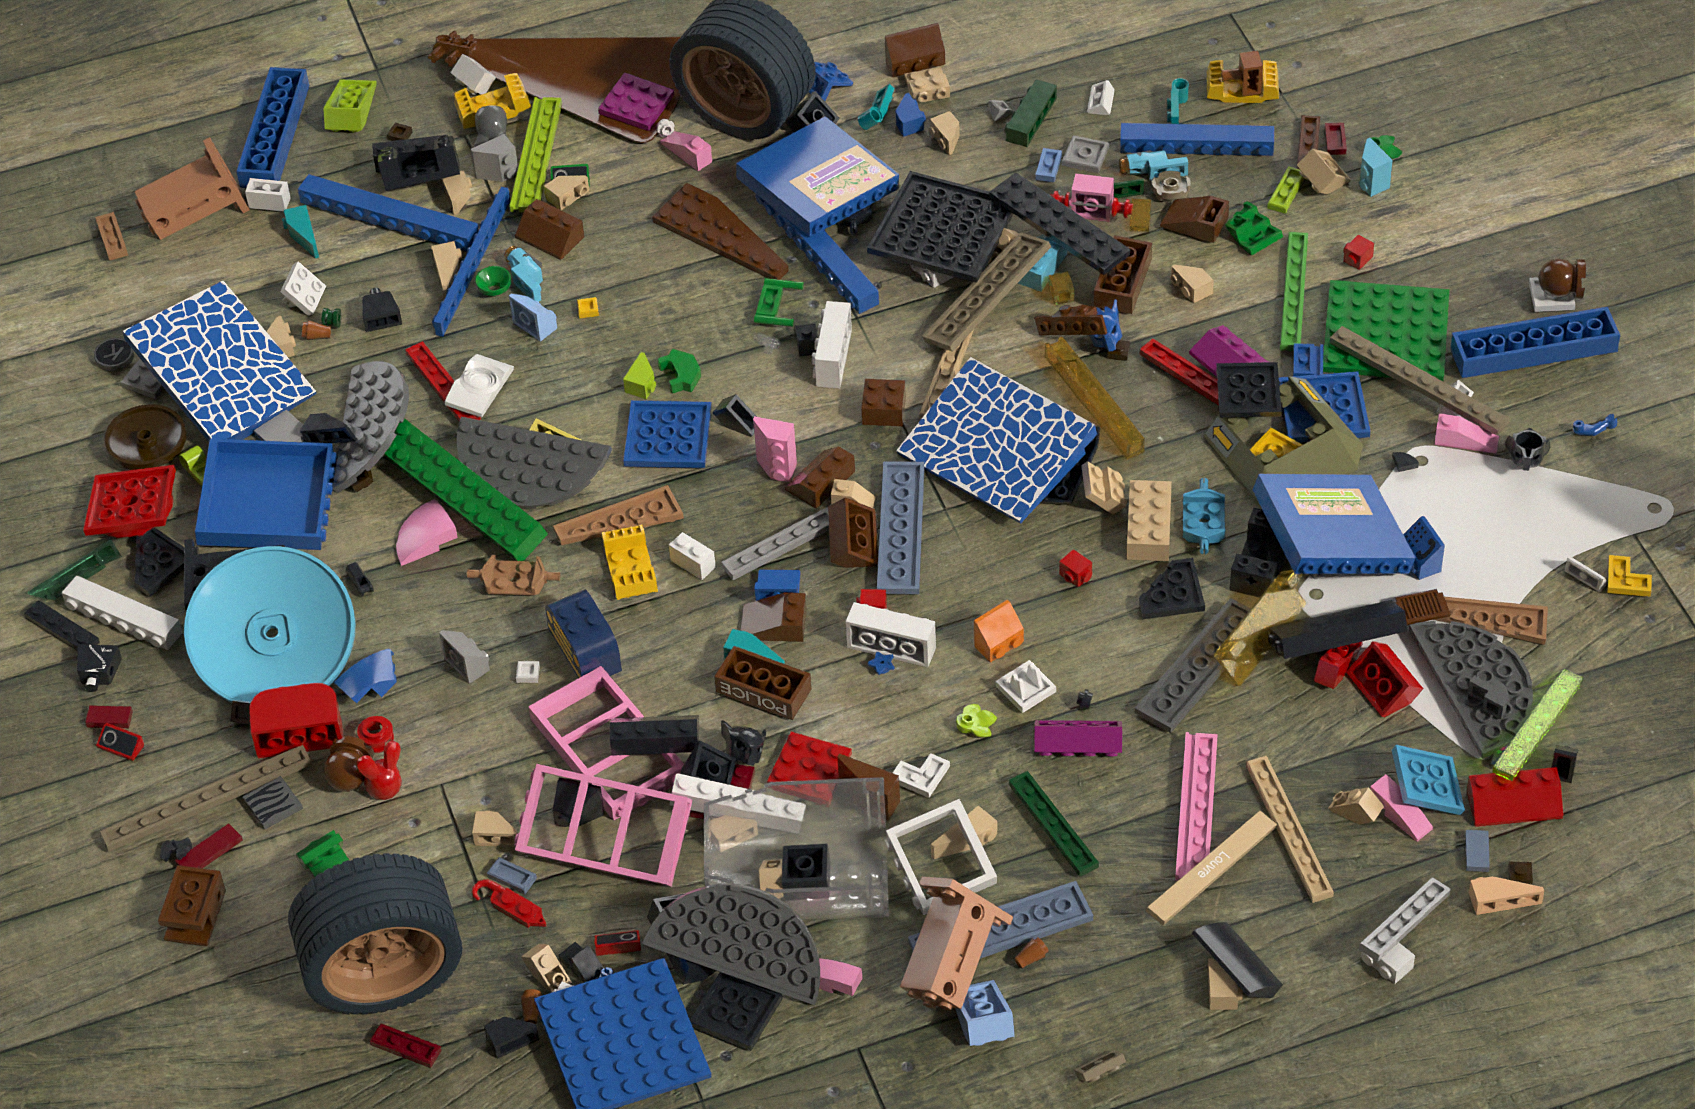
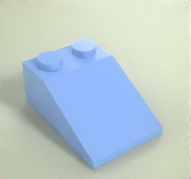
M991 980L970 985L962 1009L955 1008L969 1045L980 1046L987 1042L1003 1041L1007 1038L1015 1037L1012 1011L995 981Z

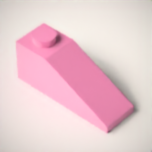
M674 131L671 135L660 140L663 146L697 171L712 162L711 145L699 136Z
M1439 414L1435 445L1496 454L1499 436L1460 416Z

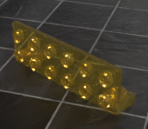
M1293 570L1282 571L1214 653L1215 658L1235 686H1241L1271 647L1268 642V635H1270L1269 627L1291 623L1306 605V601L1296 589L1298 581L1303 576L1302 574H1295Z

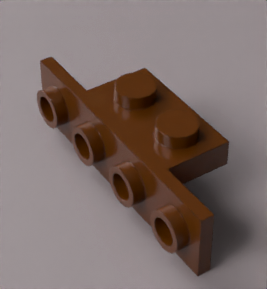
M1064 305L1053 316L1034 317L1039 335L1107 334L1103 315H1097L1096 306L1080 305L1071 307L1070 305Z

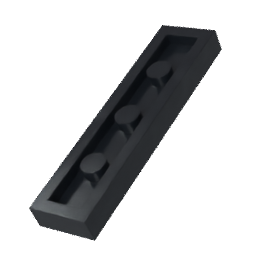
M40 600L24 613L27 620L78 651V644L98 645L100 643L97 636Z

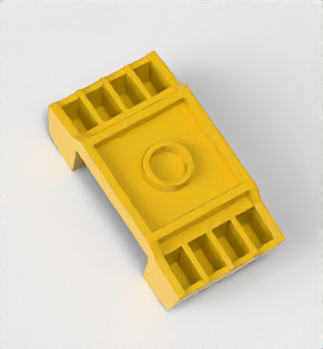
M1223 60L1209 62L1207 69L1208 99H1217L1224 103H1262L1265 100L1279 99V80L1276 62L1263 60L1261 94L1242 96L1238 80L1222 82L1221 70H1223Z
M517 73L504 76L507 87L470 98L467 88L454 93L455 106L463 129L476 126L475 114L483 106L493 105L503 108L507 119L516 117L519 112L531 108L525 88Z
M643 525L602 532V541L616 599L658 592L656 576L651 565Z

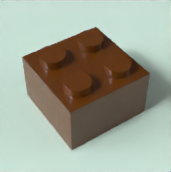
M865 379L861 408L862 425L903 427L906 400L905 380Z

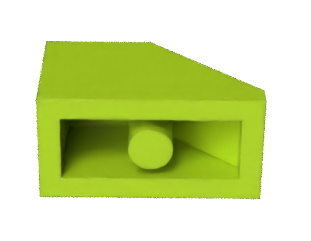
M641 352L627 372L623 382L625 393L647 399L649 394L654 392L656 381L645 353Z

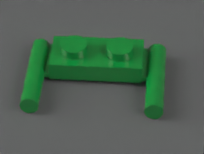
M765 278L756 315L754 316V323L793 327L794 319L777 317L783 288L803 290L804 282Z

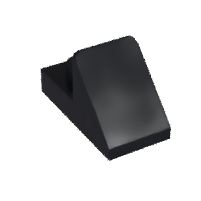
M574 942L558 955L559 960L584 983L598 979L603 969L600 961L589 946L583 949L578 943Z

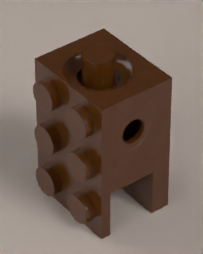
M177 865L158 918L160 926H167L164 941L208 946L226 893L220 871Z

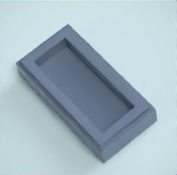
M1466 830V871L1489 872L1488 831Z
M498 857L487 872L488 878L522 894H526L537 879L535 873Z

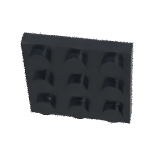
M1278 362L1216 363L1219 418L1281 417Z
M719 972L690 1019L693 1028L751 1051L782 1001L783 995Z

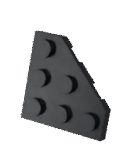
M155 527L145 534L136 537L137 553L135 556L136 575L134 582L136 588L149 597L184 569V547Z
M1193 558L1172 560L1165 572L1160 574L1152 582L1148 591L1139 597L1142 620L1205 611V602Z

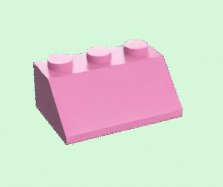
M754 416L757 461L770 479L790 482L797 466L794 424Z

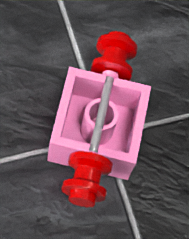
M1075 174L1072 198H1070V192H1067L1065 196L1059 195L1058 191L1050 194L1053 198L1068 208L1071 206V210L1089 220L1110 222L1111 216L1115 217L1117 214H1123L1124 218L1127 219L1128 215H1132L1133 204L1130 203V199H1126L1125 202H1118V199L1115 197L1113 199L1114 178Z

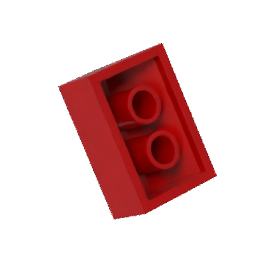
M1372 641L1346 672L1382 717H1386L1410 705L1424 689L1388 644Z

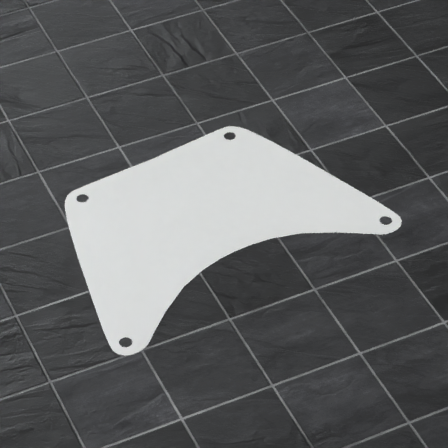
M1419 446L1412 448L1407 454L1413 457L1425 456L1428 459V464L1399 472L1397 467H1395L1379 488V491L1403 534L1421 516L1426 517L1445 544L1442 571L1421 580L1411 571L1409 574H1321L1315 579L1309 575L1299 588L1297 597L1300 606L1311 618L1388 600L1396 602L1395 597L1437 589L1438 593L1443 592L1445 597L1520 604L1539 581L1550 571L1566 562L1569 556L1574 557L1607 542L1661 527L1671 519L1674 508L1672 503L1664 497L1626 486L1540 466L1525 471L1523 467L1516 465L1512 460L1439 446ZM1650 503H1657L1662 507L1660 513L1654 514L1648 511L1647 506ZM1312 589H1320L1324 595L1321 599L1314 600L1309 596V592ZM1430 620V621H1436V623L1451 624V623L1442 622V621H1438V620ZM1407 625V632L1363 641L1362 648L1355 658L1356 660L1372 641L1388 644L1424 688L1410 706L1472 756L1482 759L1409 632V625ZM1491 633L1497 636V640L1502 643L1503 635ZM1493 755L1483 758V760L1492 759Z

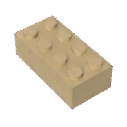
M1130 480L1127 560L1169 561L1172 481Z

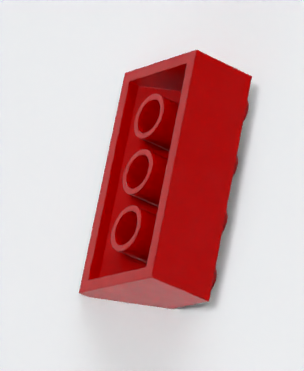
M1557 767L1469 775L1466 792L1475 827L1563 819L1562 789Z

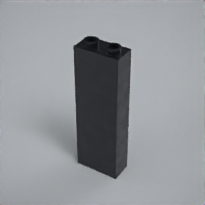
M1388 600L1269 627L1270 635H1268V642L1270 647L1276 650V653H1279L1284 659L1407 632L1406 614L1395 602Z

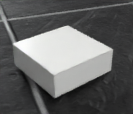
M518 661L517 683H538L539 661Z

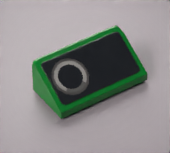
M588 164L550 167L551 181L558 176L588 177L590 187Z

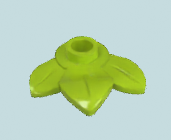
M970 704L964 707L962 714L957 716L956 725L957 729L962 733L972 732L978 737H990L991 731L988 727L996 722L997 717L990 711H981L978 704Z

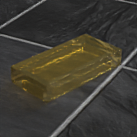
M1132 199L1133 212L1130 217V231L1149 232L1151 199Z

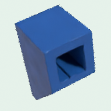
M906 93L895 111L896 126L903 137L923 131L924 122H926L925 114L919 110L916 99H913L909 93Z

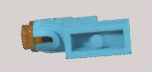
M1149 150L1123 156V158L1119 159V168L1121 174L1125 173L1126 175L1148 173L1149 179L1152 181L1154 177L1156 179L1159 177V173L1164 171L1181 172V176H1188L1187 157L1168 159L1165 151L1153 152Z
M509 247L505 251L504 257L506 262L512 267L513 283L526 296L534 301H541V287L539 284L543 281L542 263L519 247Z

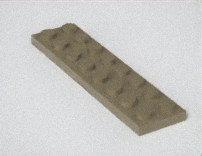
M1020 232L982 272L978 282H973L922 335L924 342L953 352L1051 248L1049 241Z

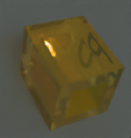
M1068 271L1049 275V291L1055 305L1074 302V286Z

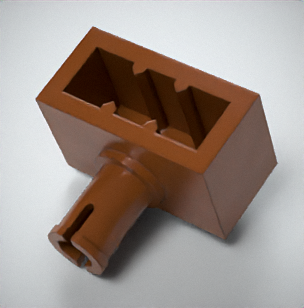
M1259 52L1239 53V66L1237 68L1221 70L1222 82L1238 80L1242 96L1261 94L1263 65Z

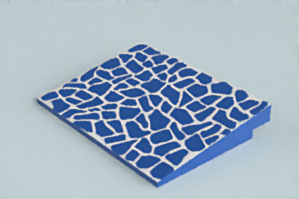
M224 281L123 331L124 340L208 442H210V439L243 440L253 434L255 429L285 410L290 411L316 394V390Z
M970 357L896 451L897 454L911 462H924L925 470L1021 524L1086 454L1084 448L1094 439L1097 432L1095 424Z

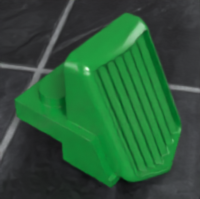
M334 830L318 840L312 841L307 847L296 853L297 860L305 870L308 869L314 878L318 874L324 873L328 868L331 869L333 866L340 865L342 862L349 860L342 849L343 839Z

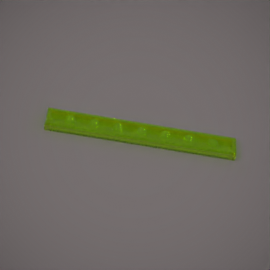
M1563 669L1495 763L1492 770L1493 773L1513 781L1578 690L1584 677Z

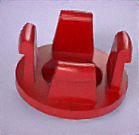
M371 716L363 720L358 726V738L365 741L364 746H372L374 753L384 752L385 743L389 739L390 741L394 740L392 723L385 717ZM380 725L382 726V730L379 733L371 734L367 731V728L369 731L380 729Z

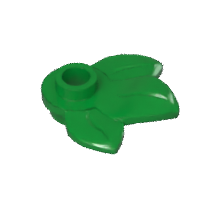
M1382 135L1379 138L1371 137L1391 159L1402 155V150L1393 145L1394 136Z

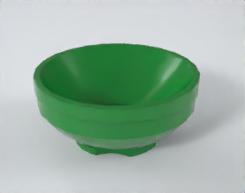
M489 266L479 271L476 275V286L484 295L496 297L509 289L511 275L503 267ZM494 285L500 287L498 290L489 289L491 286Z

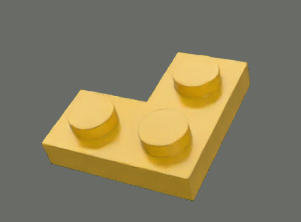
M1609 555L1607 593L1650 597L1652 575L1630 573V557Z

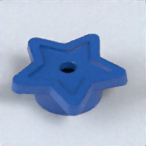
M876 652L875 659L869 661L868 666L874 667L878 675L887 673L889 670L895 669L891 663L894 656L893 654L883 655L880 652Z

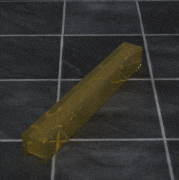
M1061 336L1058 342L1051 345L1045 343L1044 357L1124 457L1129 460L1145 453V438L1066 340Z

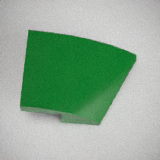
M1248 201L1244 202V208L1240 212L1236 211L1233 217L1225 224L1235 241L1250 255L1256 254L1283 238L1282 230L1272 226L1269 218L1260 214L1257 206Z

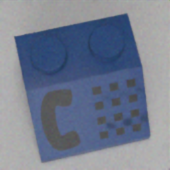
M1421 516L1403 534L1416 557L1410 571L1419 580L1442 571L1445 544L1426 517Z

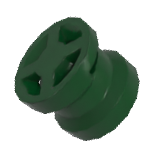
M323 308L322 325L340 328L342 319L341 309L335 308L330 310L329 308Z

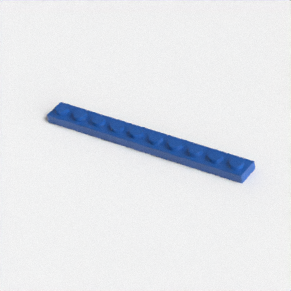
M501 187L498 194H495L493 204L488 208L485 220L481 221L478 234L474 235L473 244L468 248L465 260L461 261L458 274L454 275L451 288L447 289L445 300L440 303L438 314L433 317L432 326L435 328L437 336H444L510 203L509 189L506 187Z

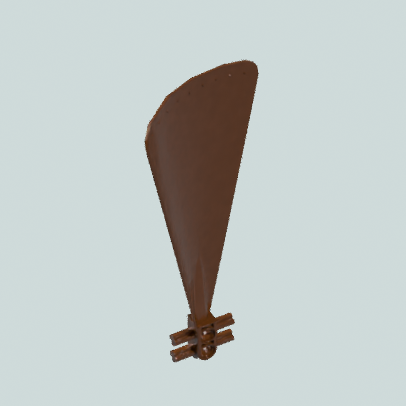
M453 31L449 35L437 36L436 43L433 45V51L428 55L431 63H435L439 59H445V62L450 67L458 62L462 54L466 55L492 73L496 80L505 84V75L517 73L527 94L539 99H543V97L561 98V109L638 143H647L655 138L658 134V122L662 119L668 120L680 98L679 90L676 89L675 83L672 80L673 76H671L669 66L671 50L680 37L474 38L473 34H470L464 39L457 35V31ZM624 73L674 90L673 98L649 131L598 114L599 106Z

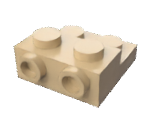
M941 67L905 74V81L910 95L913 99H916L917 103L950 97V85Z
M1089 462L1081 465L1086 498L1111 514L1117 513L1126 506L1127 499L1124 498L1125 494L1123 492L1125 484L1122 482L1123 479L1119 472L1112 470L1108 466L1101 470Z

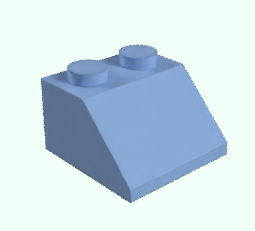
M509 295L512 319L515 325L540 342L557 329L556 315L553 311L547 310L538 301H534L528 296Z

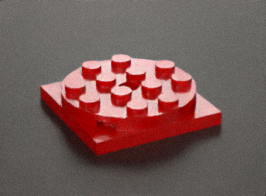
M174 465L95 475L83 528L85 536L105 534L116 538L141 536L154 527L165 526L173 506L172 489L176 473Z

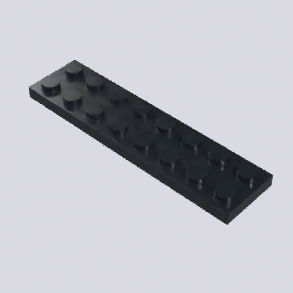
M1014 173L989 192V198L1102 275H1105L1130 256L1131 249L1018 173Z

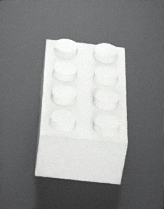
M827 301L825 309L821 311V321L823 322L818 325V335L820 336L815 340V350L817 351L812 354V365H815L813 367V378H816L817 387L840 389L852 332L850 303Z
M853 603L846 619L847 648L876 654V652H880L883 655L893 654V659L929 667L936 649L935 621L880 609L867 604Z

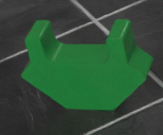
M672 349L669 355L658 358L659 370L671 369L676 376V379L669 381L672 394L683 390L687 392L694 390L701 378V369L693 354Z

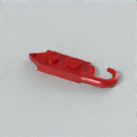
M489 879L480 880L472 887V896L476 900H480L477 894L480 888L487 887L492 890L491 904L493 907L527 928L530 926H547L542 915V908L511 889L504 888Z

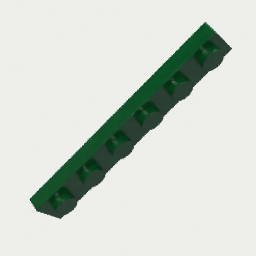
M1028 770L1009 779V786L1079 877L1099 868L1098 860Z

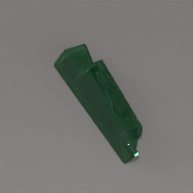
M111 539L105 540L27 590L25 594L55 600L62 595V592L76 576L87 580L106 568V563L122 556Z

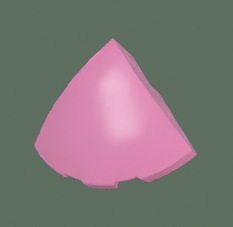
M435 499L416 509L401 526L396 543L399 562L402 566L440 551L439 545L458 538L455 525Z

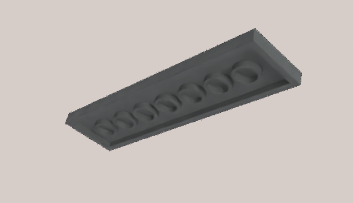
M1230 598L1135 707V714L1171 733L1266 623V617Z

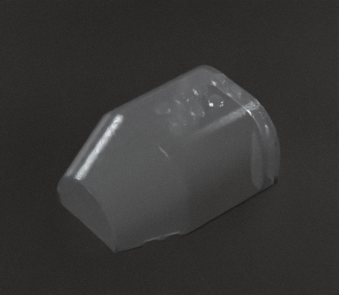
M884 777L770 782L764 784V788L752 791L751 788L747 789L745 794L732 798L731 795L705 802V886L740 884L760 889V866L764 860L782 859L783 846L828 844L831 859L830 887L766 888L765 892L772 894L787 904L802 921L889 917L887 845L884 841L886 839Z

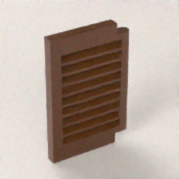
M1437 589L1395 597V603L1405 611L1407 625L1450 617L1451 615L1443 592L1438 593Z

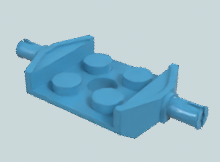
M1203 478L1199 480L1200 489L1183 494V538L1188 542L1199 543L1200 553L1203 554L1205 549V554L1209 552V543H1219L1225 538V494L1208 489V479L1205 478L1203 483ZM1204 518V519H1207V520H1209V521L1203 523V522H1200L1199 520Z

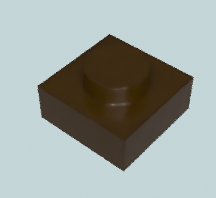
M395 122L387 133V140L409 139L413 133L412 127Z
M1119 340L1116 343V350L1108 351L1107 359L1127 361L1130 341Z
M371 469L369 471L364 470L356 477L357 481L352 484V488L358 492L373 483Z
M232 700L230 722L250 725L251 702Z
M1509 861V880L1532 885V862Z

